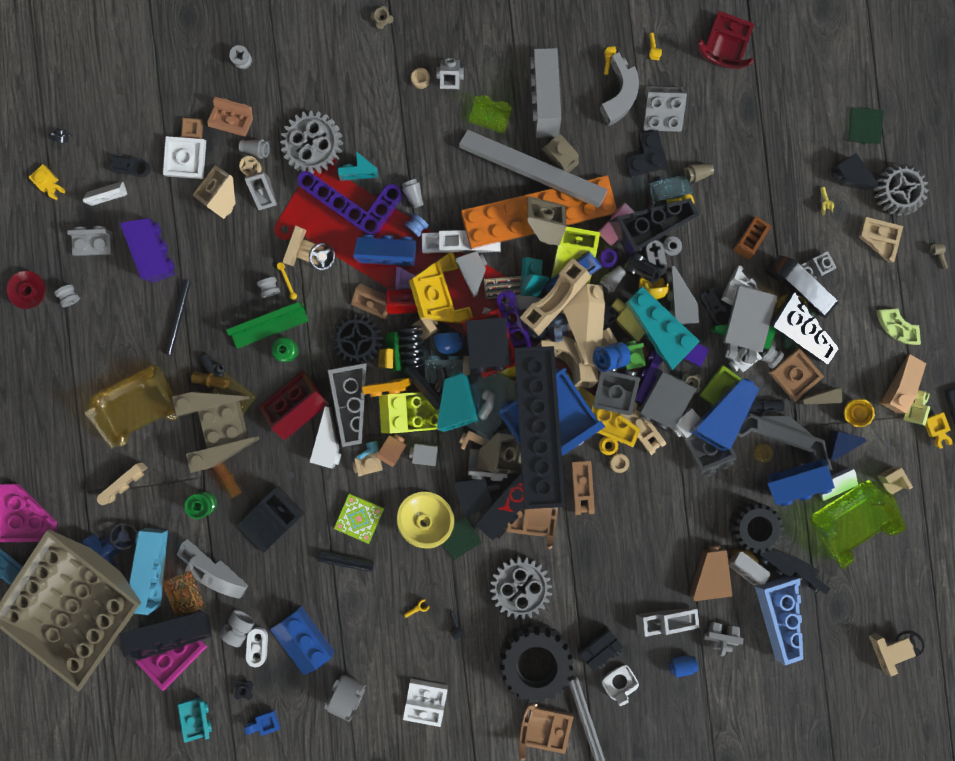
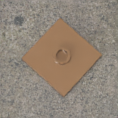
M796 348L768 372L793 402L797 401L824 377L800 348Z

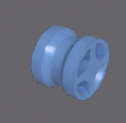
M416 213L412 215L410 221L405 223V226L417 237H420L421 231L429 226Z

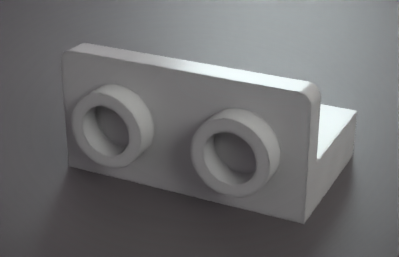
M94 226L91 230H86V227H74V230L67 231V235L72 236L73 256L113 255V232L105 229L104 226Z

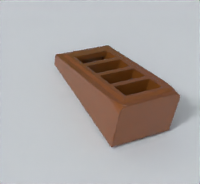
M754 216L736 243L733 251L749 260L755 254L771 225ZM756 225L757 227H759L760 229H762L763 232L759 231L758 229H756V228L753 227V226ZM747 238L748 240H750L751 242H753V243H755V244L753 245L752 243L748 242V241L745 240V239Z

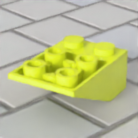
M566 227L561 243L556 248L551 278L561 272L572 258L577 260L588 251L596 257L600 232Z
M421 392L379 396L381 433L438 429L439 410H435Z

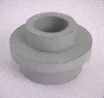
M673 236L665 239L663 242L664 252L669 256H675L680 253L682 249L680 239ZM670 243H674L676 248L671 249Z

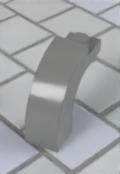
M620 53L613 55L610 60V64L620 82V93L615 98L603 103L600 108L608 126L616 123L628 113L637 97L639 89L636 67L628 69L627 60L625 57H621Z

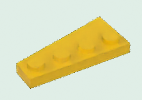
M576 387L598 421L601 420L605 425L597 433L634 447L641 429L619 413L594 408L595 396L584 388Z

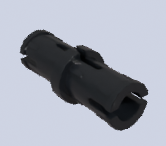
M760 399V401H753L748 413L761 412L762 414H767V412L784 411L785 404L783 399Z

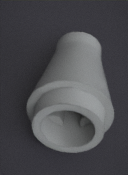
M263 139L241 140L239 151L260 159L266 158L269 154V143Z
M416 179L403 183L402 191L410 201L413 209L424 205L420 183H417Z
M617 266L614 270L601 277L598 285L603 286V292L606 294L614 292L626 274L625 270Z

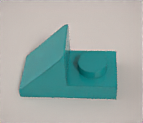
M356 152L357 166L354 167V165L347 164L343 165L342 168H338L340 181L378 178L377 168L358 152Z
M529 257L522 259L520 296L537 298L540 296L549 280V277L542 276L543 260Z

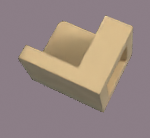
M893 466L877 475L889 495L903 488L909 490L913 488L904 470L900 467Z

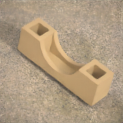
M572 258L559 273L558 280L552 290L542 300L532 303L520 317L523 323L539 336L591 278L588 270Z

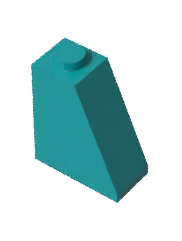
M461 372L453 373L450 375V378L444 380L437 422L438 430L443 432L480 421L469 378L465 374H461Z

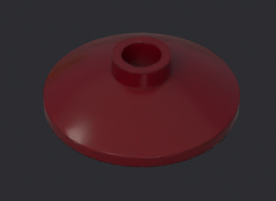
M21 271L14 274L7 284V296L10 302L21 309L37 307L46 295V286L43 279L31 271ZM31 287L32 291L28 294L27 290Z

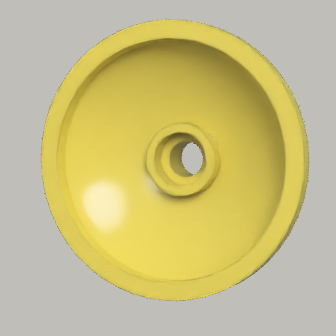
M418 492L407 497L400 505L397 512V526L403 538L410 544L419 548H434L444 543L451 535L454 527V514L450 505L439 495L431 492ZM420 522H425L426 526H421Z

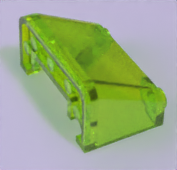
M865 481L810 517V523L837 566L842 570L850 566L855 560L851 550L882 531L886 535L895 536L907 529L894 496L874 481Z

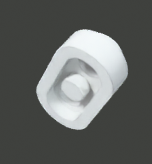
M261 627L253 628L247 636L246 661L252 667L261 666L267 658L268 634ZM256 634H260L261 639H257ZM254 653H259L260 658H256Z

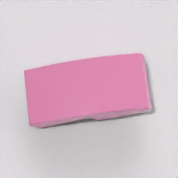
M624 203L611 215V219L634 213V211ZM609 221L598 230L600 236L610 246L618 240Z

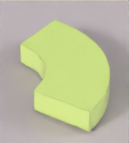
M898 308L877 310L879 322L889 336L904 344H921L919 325H911L901 317Z

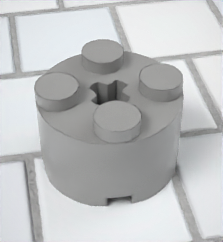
M341 675L340 679L336 680L332 688L334 694L331 698H328L324 709L349 722L353 717V714H351L352 710H357L366 685L347 675Z

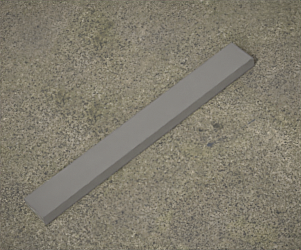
M467 130L459 143V148L598 208L607 194L608 189L470 130Z

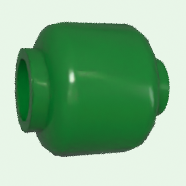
M282 337L274 341L271 351L276 360L291 362L297 357L299 348L294 340Z

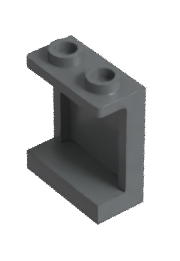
M657 368L654 374L657 379L642 406H637L636 410L643 419L647 421L653 419L657 421L656 424L664 429L669 427L674 430L696 388Z

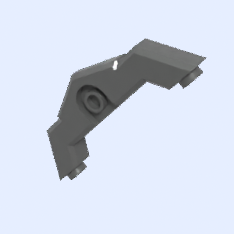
M750 413L747 414L737 434L738 437H744L751 431L807 451L810 462L825 458L828 468L832 470L825 441L812 436L811 433L790 416H756Z

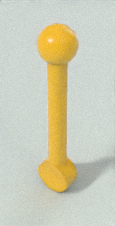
M280 262L277 264V268L281 270L290 292V299L295 300L297 294L293 292L284 270L285 265Z

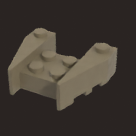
M190 392L172 397L177 416L199 413L207 449L186 454L190 473L216 467L245 447L259 440V436L248 438L240 401L250 399L249 396Z

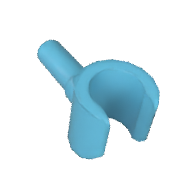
M377 441L366 443L367 450L359 454L357 459L361 460L366 455L379 451Z

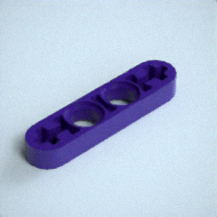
M511 290L502 291L497 296V304L502 318H506V327L513 348L533 347L527 327L520 319L522 312L515 293ZM503 298H510V301H503ZM509 313H514L517 316V322L513 323L509 320ZM516 331L523 334V340L519 341L515 338L514 334Z

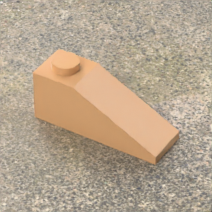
M908 354L880 404L896 413L907 414L917 396L926 363Z

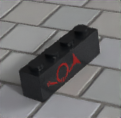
M522 471L475 524L492 541L496 537L499 539L506 532L504 527L508 523L512 525L519 517L517 513L521 508L525 510Z

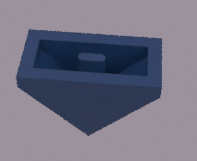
M831 430L827 446L829 459L831 461L837 460L865 443L866 439Z

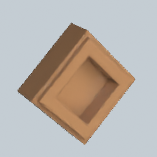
M182 118L181 137L202 139L203 120Z

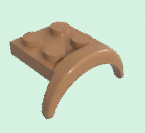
M558 507L525 510L521 508L517 513L519 517L512 525L508 523L507 532L547 537L546 548L552 549Z
M529 703L524 711L519 733L520 760L524 761L526 759V746L565 754L573 714L537 707V703Z

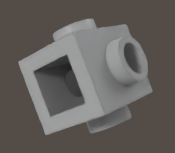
M453 58L441 60L440 67L436 69V79H440V89H459L460 80L464 79V68H460V60Z

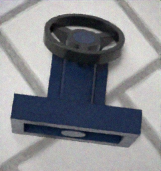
M120 523L113 527L109 536L104 540L100 541L98 536L94 534L84 539L82 543L115 567L117 564L112 557L122 550L132 548L136 544L135 540L129 538L130 536L125 531V526L130 527L134 531L135 539L137 530L128 523ZM121 526V530L118 529L113 533L115 528Z

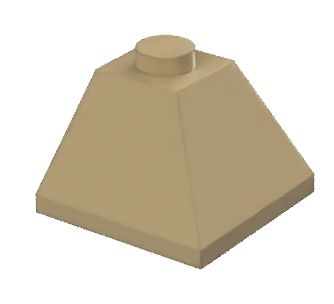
M214 165L193 193V196L224 219L232 212L233 206L236 204L233 177Z

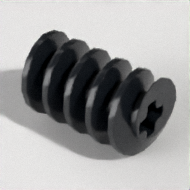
M413 325L398 329L399 332L404 333V335L399 336V339L405 342L399 344V346L405 348L400 354L406 357L400 359V361L406 363V367H418L425 364L424 360H421L424 357V353L420 352L424 349V346L420 345L423 342V338L418 337L423 334V331L419 329L422 326Z

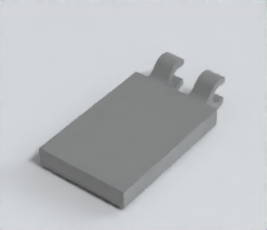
M743 286L737 287L723 343L728 344L726 358L736 359L738 347L747 349L744 362L755 364L757 352L761 353L764 349L777 295Z

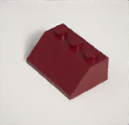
M301 371L259 407L270 429L283 440H286L329 403L304 371Z

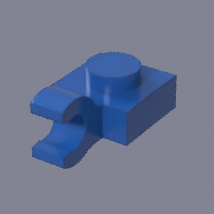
M275 709L256 715V721L247 723L244 730L246 735L260 731L261 736L280 730L281 727Z

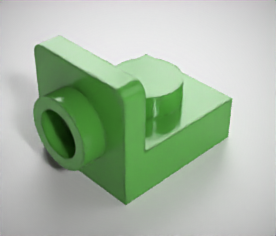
M637 340L626 342L631 357L625 369L629 370L646 366L642 349L644 343L638 344Z

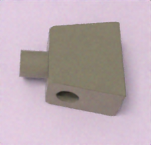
M561 134L555 136L541 149V152L556 168L568 173L579 164L578 153Z

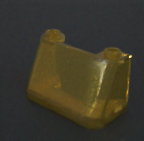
M157 364L96 393L89 399L84 412L111 449L116 446L121 447L129 441L130 433L162 417L164 420L170 421L179 417L176 415L172 399L174 394Z

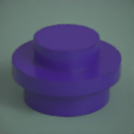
M603 249L598 255V261L601 266L610 268L616 264L617 254L612 249Z

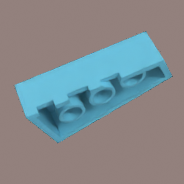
M144 528L136 535V550L129 585L141 601V604L134 614L148 615L161 606L168 530Z

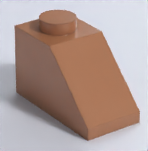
M398 434L394 436L389 435L376 458L393 467L407 445L404 442L405 439Z

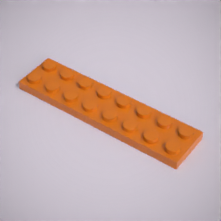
M608 176L587 180L608 189L599 208L553 188L462 210L461 215L470 248L475 249L535 234L527 221L528 196L565 205L567 226L614 214L617 207Z

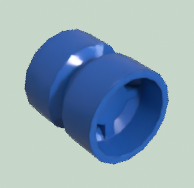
M622 342L598 347L593 353L594 364L601 372L624 367L629 364L631 357L630 350Z

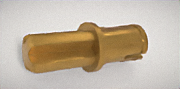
M195 371L191 376L192 383L205 385L208 388L218 387L227 389L230 383L228 378L215 376L214 373L205 374Z

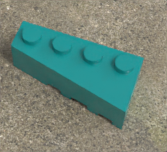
M643 287L639 288L625 303L668 370H673L700 342Z

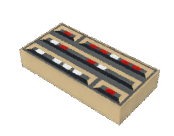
M521 276L484 279L486 299L497 298L504 290H511L515 295H520Z

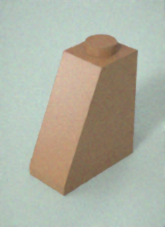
M720 545L708 546L709 549H703L689 593L693 601L732 597L727 550L720 547Z

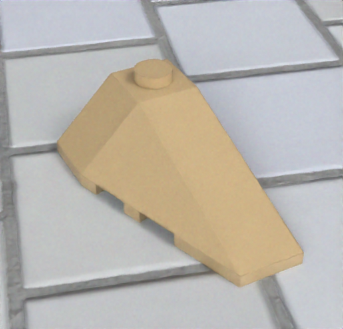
M584 284L561 310L569 323L567 324L568 330H572L574 335V345L582 365L595 366L593 353L596 348L602 347L605 301L603 286Z

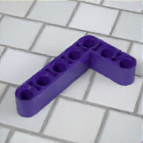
M301 172L297 180L304 191L366 235H376L402 199L400 189L396 185H387L369 211L366 212L311 172ZM306 178H312V183L308 186H304V180ZM322 189L328 190L325 197L319 196V192ZM396 191L398 195L396 198L390 199L388 198V193ZM337 200L344 201L341 208H335ZM380 206L386 207V212L382 215L377 214V209ZM353 211H359L357 219L350 218V214ZM368 222L375 223V228L371 231L366 230Z

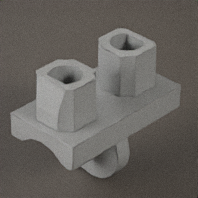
M712 622L709 624L708 632L704 633L703 639L719 642V644L713 643L712 645L713 649L718 650L719 656L724 657L726 651H733V647L727 646V644L735 646L743 644L744 638H740L739 627L727 626V635L721 634L722 624Z

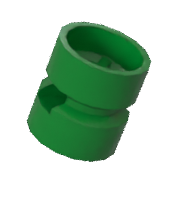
M208 491L196 493L185 502L186 514L190 518L201 519L214 512L217 500Z

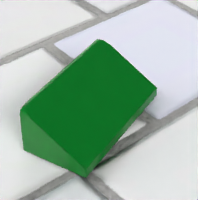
M398 332L385 334L386 349H394L393 368H387V371L402 370L400 361L401 348L399 346L400 333Z

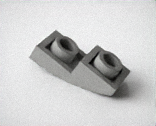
M828 251L801 264L814 279L836 269Z

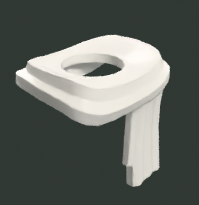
M627 665L615 668L602 679V685L610 698L617 700L620 706L629 702L627 695L634 692L639 686L635 675ZM618 674L624 675L627 679V684L622 689H617L612 684L613 678Z

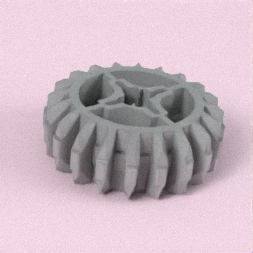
M903 163L899 166V164H895L879 174L880 178L876 180L878 186L873 189L878 194L874 195V198L880 199L877 205L883 204L882 210L888 209V214L895 213L896 216L908 215L910 212L917 211V207H921L923 205L922 201L926 200L927 197L924 194L929 190L924 188V186L928 182H923L922 179L925 175H919L920 169L913 171L914 165L907 166L906 163ZM893 179V181L891 182V183H892V187H891V189L889 190L890 180ZM905 188H906V190H904V191H900V190H899V191H895V190H897V189H905Z

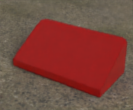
M411 289L386 290V309L388 314L418 313Z

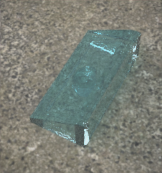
M685 175L649 183L653 202L693 193Z

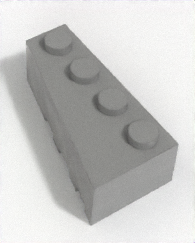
M557 48L534 49V57H530V69H534V74H531V86H534L532 104H535L533 121H535L536 138H554L559 135L561 124Z

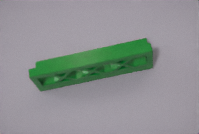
M297 302L229 328L226 331L229 336L233 337L236 348L239 349L307 323L309 319L303 304Z

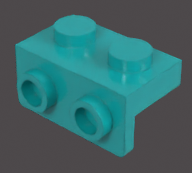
M196 697L177 703L183 742L186 743L202 737L205 740L209 739V732H212L210 720L206 719V713H209L207 702H204L201 697Z

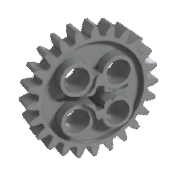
M313 111L309 112V116L302 112V118L295 115L296 121L289 120L291 126H284L288 132L281 133L285 140L280 141V143L286 146L281 151L287 153L284 158L290 160L288 164L291 166L295 165L294 169L297 171L300 169L302 172L309 170L312 174H314L315 169L319 174H321V168L328 171L327 165L331 164L334 166L333 158L339 160L336 153L342 152L338 147L343 145V142L339 140L342 134L337 132L340 128L334 125V120H329L326 114L322 117L319 111L316 116ZM319 126V130L316 133H312V129ZM302 136V141L296 143L297 137ZM328 142V147L321 150L322 144ZM311 152V158L305 160V155Z
M518 556L516 562L511 557L510 564L503 561L504 568L498 566L499 574L493 573V577L496 580L490 581L495 586L490 588V592L495 593L491 596L492 600L498 599L495 606L501 605V613L507 610V617L514 613L515 619H517L518 615H521L524 620L525 614L532 618V612L539 615L538 608L545 609L543 602L549 603L550 601L546 596L552 595V592L547 590L552 588V584L546 583L551 578L550 576H544L547 570H540L542 567L541 563L535 566V559L529 563L527 556L524 561H521L520 556ZM518 570H523L525 572V576L523 578H517L515 576V573ZM529 575H533V577L526 582ZM532 583L540 585L536 591L530 590L529 587ZM523 584H524L525 590L523 591L522 589H520V590L518 591V587H517V586H518V585L523 586ZM505 585L513 587L509 593H505L502 588ZM514 594H516L515 597H514V599H513L512 601H510V600H509L510 597H512ZM524 597L527 599V602L524 605H519L517 600Z

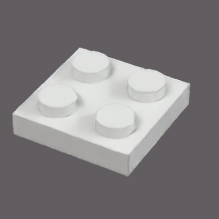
M166 136L163 175L168 177L204 179L206 140Z

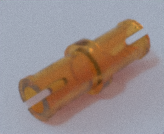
M224 461L213 467L220 478L219 482L225 486L231 498L242 493L234 480V474L229 472Z

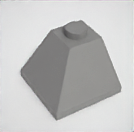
M477 251L456 259L473 298L478 294L486 271L485 265H487L483 254L479 256Z

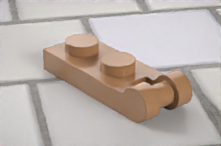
M591 461L571 462L575 515L587 512L588 514H594ZM580 500H587V505H581Z

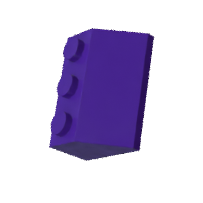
M148 218L120 223L141 279L155 283L175 275L173 270L175 269V264L168 257V246L160 236L162 231L157 222L155 223V221Z

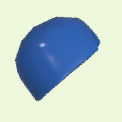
M456 332L441 333L434 336L435 347L440 353L454 354L464 346L463 335L460 338Z

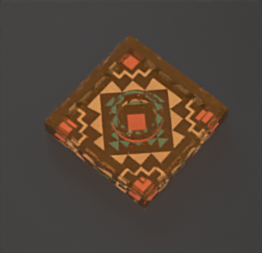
M191 571L162 581L176 617L205 607Z

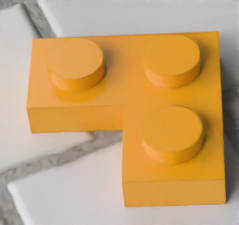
M408 377L363 386L362 390L363 394H370V397L380 396L385 391H388L389 394H397L400 391H405V387L411 385V380Z

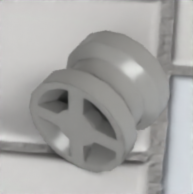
M237 45L230 50L229 57L237 68L246 69L251 65L252 57L244 46Z
M276 277L266 278L257 282L258 287L262 291V298L280 293V289L276 286Z
M71 284L63 286L54 292L55 296L61 300L60 304L62 307H68L80 300V297L74 293V287Z
M771 344L769 350H764L761 353L762 359L760 360L767 362L768 366L772 369L781 361L784 353L775 350V346Z

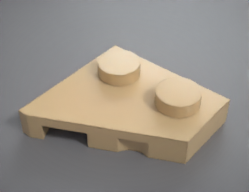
M865 217L862 220L858 237L887 262L893 263L903 226Z

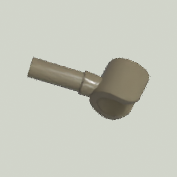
M931 245V254H938L943 269H947L948 265L944 257L946 252L945 245Z

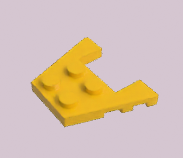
M453 252L448 253L409 280L417 310L422 319L462 324V320L473 317L470 307L454 310L443 272L458 269Z

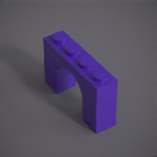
M697 344L683 361L696 367H701L709 349ZM653 349L647 358L649 360L647 367H643L639 375L641 380L638 385L635 401L641 404L645 401L657 379L654 374L663 362Z

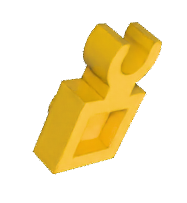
M43 164L29 176L42 192L45 193L48 190V195L52 199H58L54 194L56 190L65 193L63 187L55 184L59 179Z
M944 412L927 417L925 427L929 437H935V446L940 449L943 448L941 444L943 439L946 445H952V439L946 435V432L951 430Z

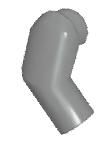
M485 390L482 394V399L486 400L478 413V417L482 420H486L493 409L496 398L494 392L491 393L489 390Z

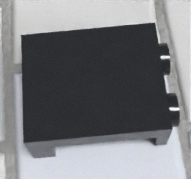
M506 318L465 322L469 370L474 369V373L486 372V368L492 367L494 371L505 370V366L510 365Z

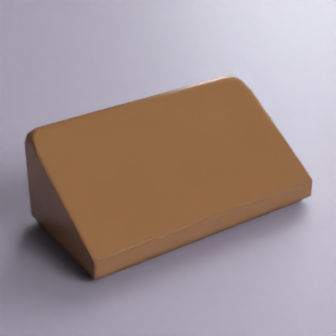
M359 284L356 287L350 305L386 319L388 315L386 294L363 284Z

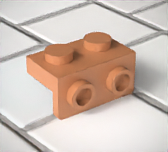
M214 97V109L207 121L208 127L246 137L253 121L252 107L224 98Z

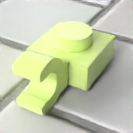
M918 390L915 402L912 403L903 420L925 425L930 407L925 404L930 394L926 393V391Z

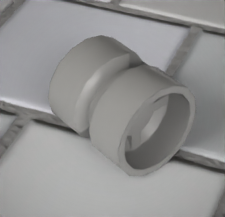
M233 610L228 618V623L223 626L219 636L227 644L240 647L246 638L245 633L250 632L255 621L248 614L240 610Z

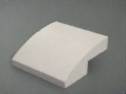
M411 679L403 720L441 727L448 685Z

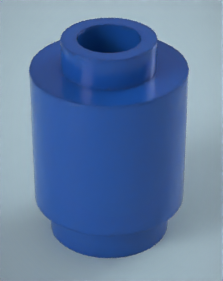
M690 655L671 658V663H668L670 674H674L675 678L693 675L694 672L699 671L695 656L690 657Z

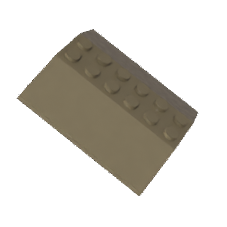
M47 530L0 601V629L79 692L115 642L119 633H121L140 606L141 601L123 574L98 553L83 544L54 531Z

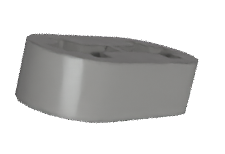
M655 240L646 245L645 255L647 261L656 265L655 260H657L658 265L663 267L662 276L667 271V262L662 243ZM652 244H654L655 247L659 248V250L656 251V257L654 256V252H650L649 250L652 247Z

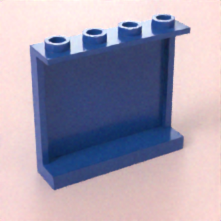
M557 368V395L561 451L563 456L602 430L605 425L601 420L598 421L565 373L566 369L564 368L560 371ZM509 400L500 406L502 410L498 414L520 445L517 400L513 403Z

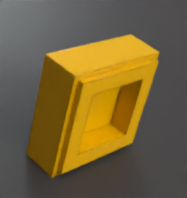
M379 349L378 367L393 368L394 349Z

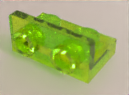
M485 95L475 96L469 123L505 134L512 113V107L504 101H491V98Z

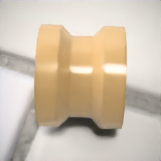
M246 156L241 159L239 167L246 176L262 171L261 164L254 157Z

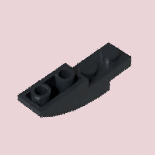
M765 549L764 553L757 551V554H759L758 559L766 565L771 563L775 566L773 570L782 577L785 574L790 578L792 575L800 578L801 582L806 580L810 583L808 587L817 594L819 591L825 595L829 592L830 588L816 578L819 570L809 563L791 554L774 549L770 551Z

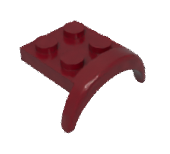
M718 11L706 45L700 39L698 50L703 58L715 65L729 69L745 68L754 61L753 58L742 60L755 24Z

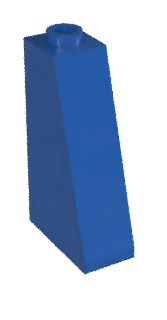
M746 378L735 381L689 432L722 451L730 450L760 388L755 386L753 381Z

